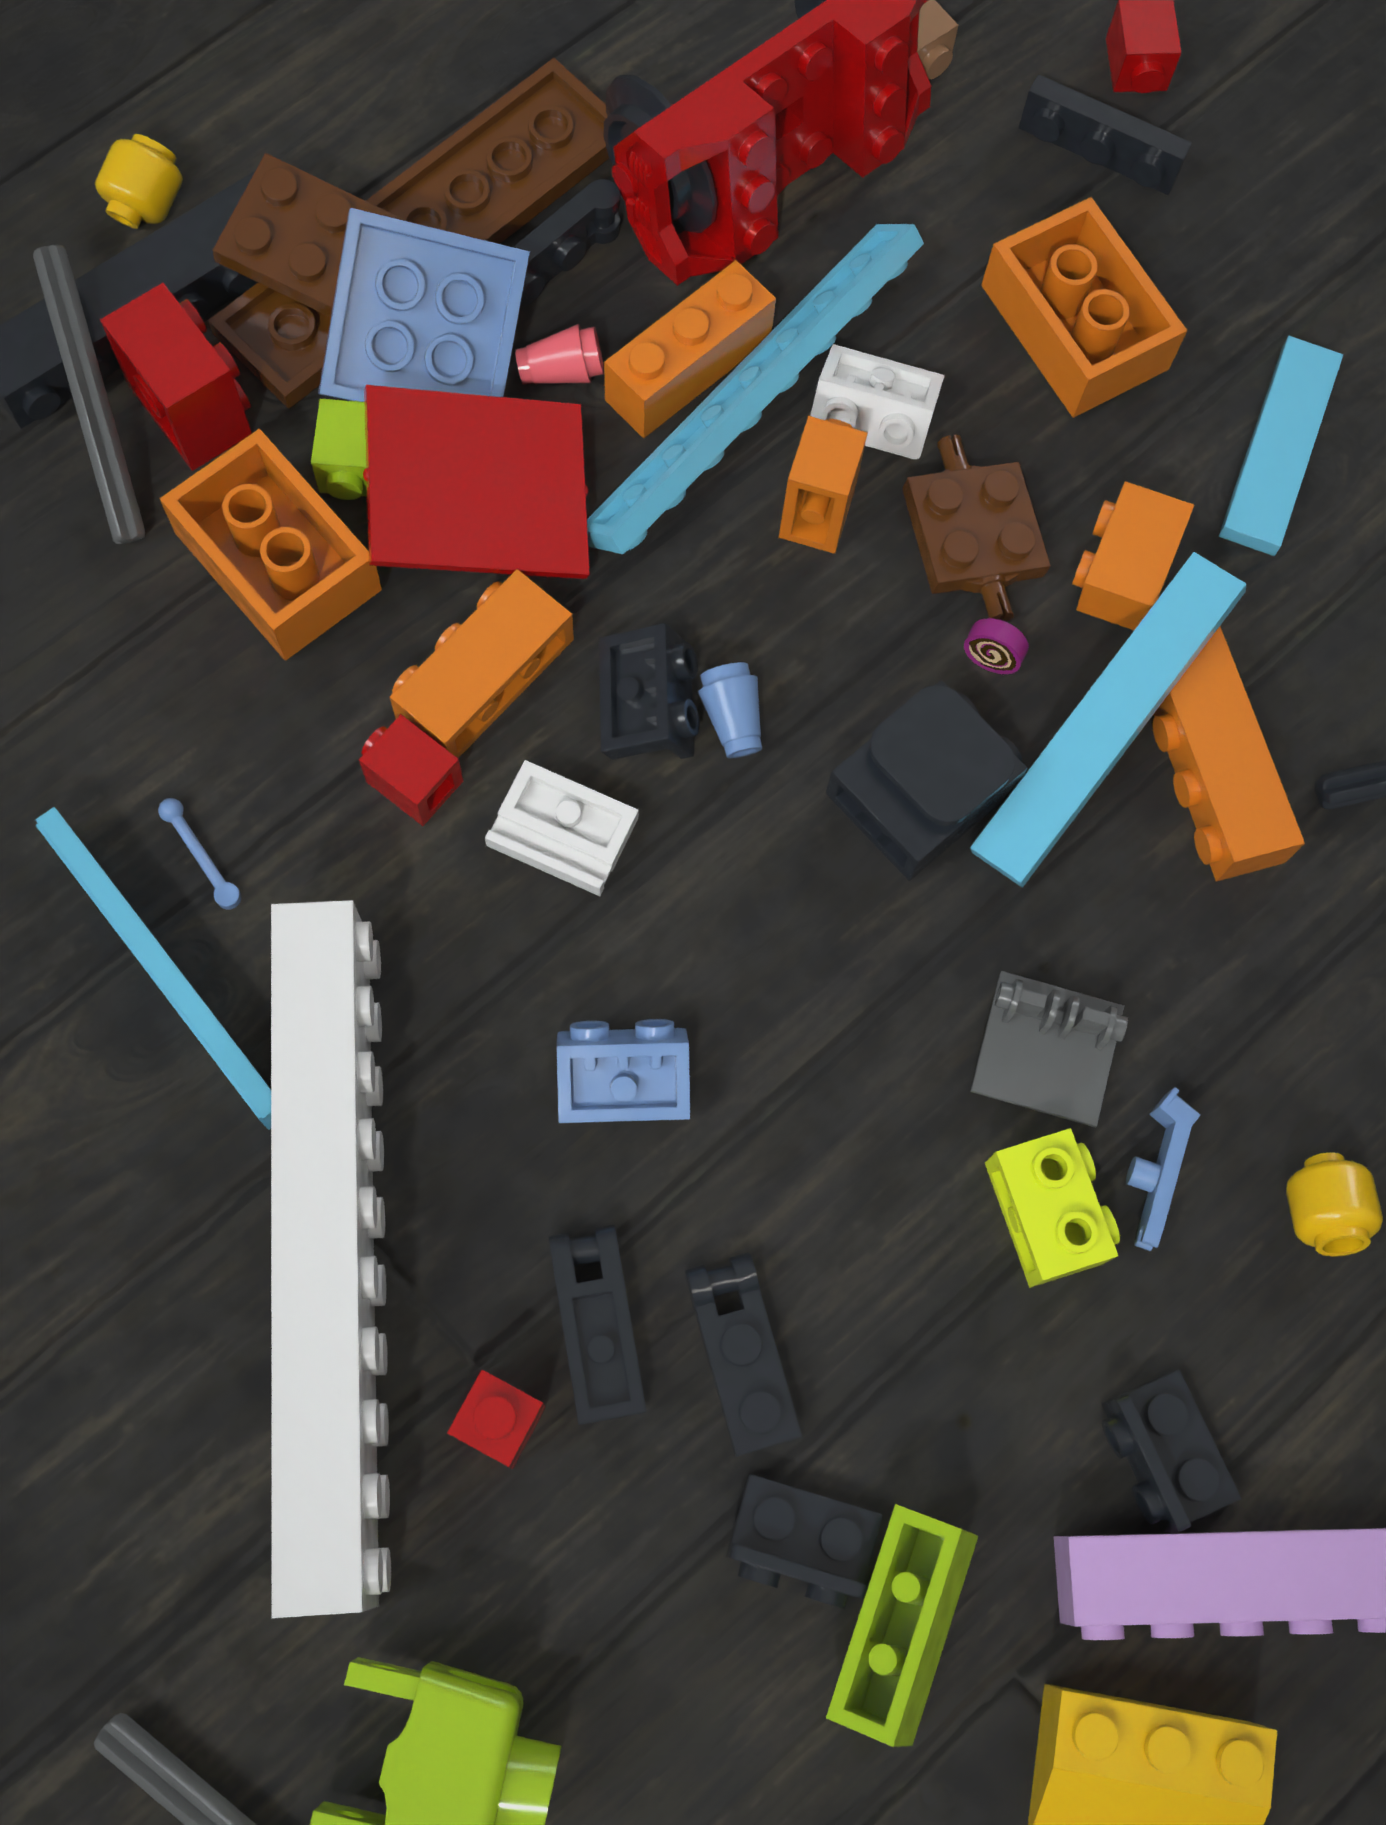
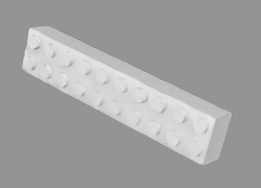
M353 900L271 904L272 1618L364 1612L378 1607L379 1594L389 1592L391 1586L390 1550L388 1547L378 1548V1519L388 1518L390 1510L388 1475L377 1473V1446H387L389 1434L387 1404H379V1400L376 1399V1376L386 1375L387 1341L385 1333H378V1328L375 1327V1306H385L386 1274L384 1265H378L377 1258L374 1256V1238H384L385 1208L383 1197H377L375 1186H373V1172L383 1171L384 1144L382 1131H376L375 1121L372 1118V1106H382L383 1081L381 1067L375 1066L374 1055L371 1051V1042H381L382 1018L379 1002L374 1003L370 979H380L381 957L379 941L373 940L371 922L361 921Z

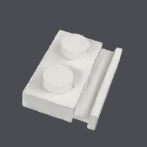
M525 760L497 813L498 817L492 829L485 836L486 846L601 896L604 884L610 872L613 871L638 820L639 810Z

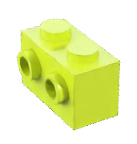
M1071 1128L997 1151L985 1162L1029 1288L1102 1265L1118 1257L1115 1244H1118L1120 1241L1117 1223L1110 1209L1106 1205H1099L1091 1181L1096 1179L1093 1159L1084 1143H1076Z

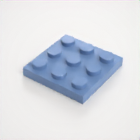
M350 208L318 394L347 401L364 402L365 386L376 385L503 397L530 251Z

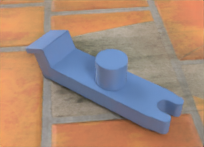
M1176 1087L1165 1094L1150 1113L1156 1121L1166 1128L1157 1162L1153 1163L1135 1156L1131 1161L1126 1176L1127 1185L1148 1192L1134 1246L1149 1251L1153 1247L1157 1248L1159 1245L1191 1127L1201 1115L1177 1096L1179 1090Z

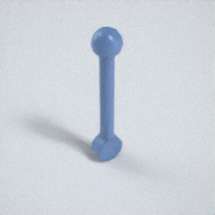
M173 798L163 800L159 805V816L164 821L173 824L214 886V899L216 903L226 910L236 908L241 901L239 889L233 883L226 882L183 818L184 808L182 803Z

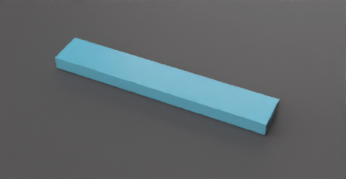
M1193 552L970 847L972 853L1023 888L1244 595L1246 583Z
M53 807L36 819L38 823L36 827L257 1118L270 1130L271 1088L57 809Z

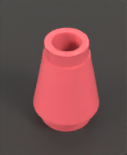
M577 324L529 344L524 348L515 350L517 367L523 385L530 383H591V377L604 374L603 358L595 327L581 329L580 324Z

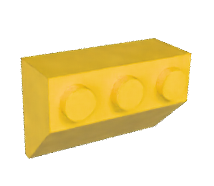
M1044 1683L1028 1825H1264L1271 1809L1277 1730L1253 1722Z

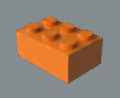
M1092 197L993 244L981 286L1073 418L1169 370L1187 333V329Z
M260 428L159 498L178 538L285 661L382 591L376 566H369V551Z

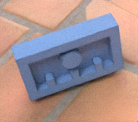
M647 1019L636 1022L635 1029L609 1030V1024L606 1022L580 1021L570 1024V1031L558 1032L557 1080L559 1123L690 1119L689 1041L686 1029L674 1028V1022L671 1020Z

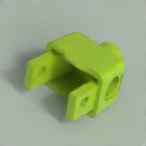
M360 1657L349 1663L344 1685L409 1699L414 1702L406 1727L399 1737L387 1746L379 1784L385 1793L386 1815L323 1801L313 1811L310 1825H545L562 1746L517 1736L523 1709V1697L517 1687L434 1661L425 1665L422 1671Z

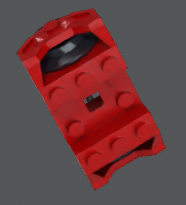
M794 0L798 16L797 21L673 105L655 87L637 76L619 75L616 77L606 91L607 118L604 121L603 137L608 156L613 164L612 175L626 203L627 218L648 260L677 286L689 277L722 271L735 260L742 264L752 256L766 251L773 241L778 238L777 195L788 184L805 172L820 166L832 153L862 178L880 165L891 162L905 148L918 115L930 108L931 84L917 52L919 10L929 0ZM672 223L684 231L678 235Z

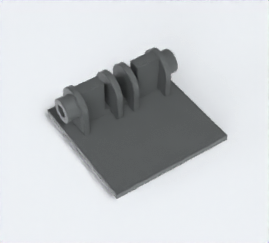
M1001 971L970 1092L1096 1128L1116 1041L1121 1042L1123 1040L1128 1024V1017L1122 1016L1124 1005Z

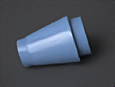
M744 662L730 663L702 673L700 677L703 687L698 691V694L725 749L726 757L738 758L762 750L758 677L750 675L748 664Z

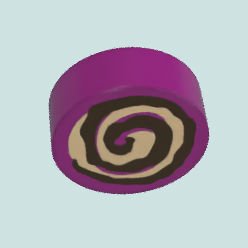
M994 618L976 621L964 642V650L975 664L985 670L998 674H1012L1018 671L1029 649L1028 641L1019 629L1008 622Z

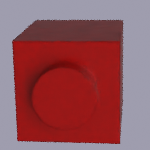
M1118 0L1106 36L1113 92L1150 93L1168 90L1181 56L1174 0Z
M401 714L388 728L382 726L375 730L362 748V757L359 759L366 782L422 826L428 822L463 782L459 759Z
M481 1370L447 1434L505 1466L514 1469L546 1406L543 1402Z

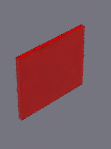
M376 385L365 386L366 468L363 471V478L367 481L369 566L513 574L518 569L524 575L588 578L590 575L586 513L588 487L585 485L581 404Z

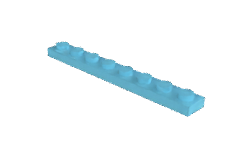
M876 224L587 519L588 545L592 548L624 554L626 551L639 545L645 539L647 529L664 511L679 504L686 495V489L703 471L715 466L723 458L724 450L741 432L753 427L760 420L762 410L779 393L788 390L797 382L799 372L816 355L823 353L833 345L836 340L835 335L853 317L860 315L868 309L872 303V297L884 284L899 276L907 268V261L924 244L915 224Z

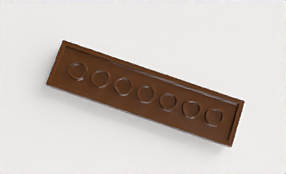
M553 58L366 201L411 223L501 244L609 159L603 137L604 121L607 118L606 104L560 62ZM258 282L208 320L212 334L288 409L320 385L331 317Z

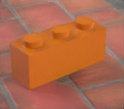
M735 260L604 361L605 401L644 439L742 362L772 331L776 298Z
M518 569L504 583L500 581L493 583L480 597L477 603V610L462 625L454 623L442 633L435 645V652L420 667L413 665L399 676L393 686V694L390 696L395 718L397 719L400 714L459 758L574 640L572 613Z

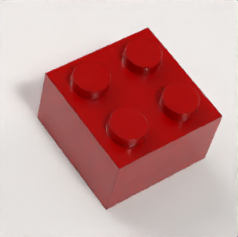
M161 283L100 319L128 386L192 471L252 434L244 412L251 408V404L245 392L235 380L236 377L240 376V371L222 343L219 342L212 346L203 334L207 332L206 326L188 299L179 303L166 285Z

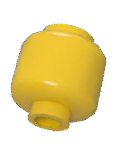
M134 134L131 140H116L111 145L95 180L97 192L109 203L105 212L118 222L134 229H138L141 221L150 224H158L164 221L183 180L179 169L174 164L177 159L176 156L165 146L140 134Z
M1321 1153L1308 1158L1304 1162L1305 1167L1295 1172L1289 1178L1286 1187V1195L1296 1236L1303 1243L1315 1247L1319 1254L1325 1256H1345L1366 1249L1370 1245V1238L1378 1233L1383 1222L1376 1186L1371 1172L1360 1163L1345 1160L1344 1156L1339 1153Z

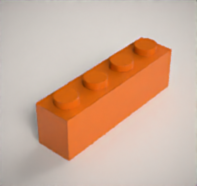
M1219 627L1153 714L1155 741L1162 752H1168L1175 771L1173 784L1176 797L1182 807L1189 808L1196 827L1194 840L1197 853L1204 864H1210L1216 882L1284 864L1305 844L1221 627Z

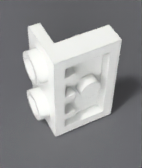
M833 344L818 381L810 416L822 420L837 419L844 421L854 429L868 432L865 446L911 459H919L944 375Z

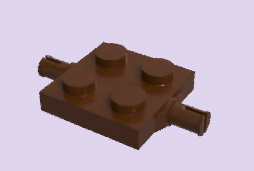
M956 434L951 440V436L948 435L937 442V448L940 451L945 470L941 473L907 477L902 488L931 592L936 594L963 590L981 593L988 617L1008 622L1014 617V612L1011 609L1005 588L1016 581L1042 578L1051 566L1019 462L985 467L968 465L961 436Z

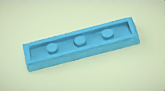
M1288 336L1282 346L1218 537L1275 556L1280 549L1343 354Z

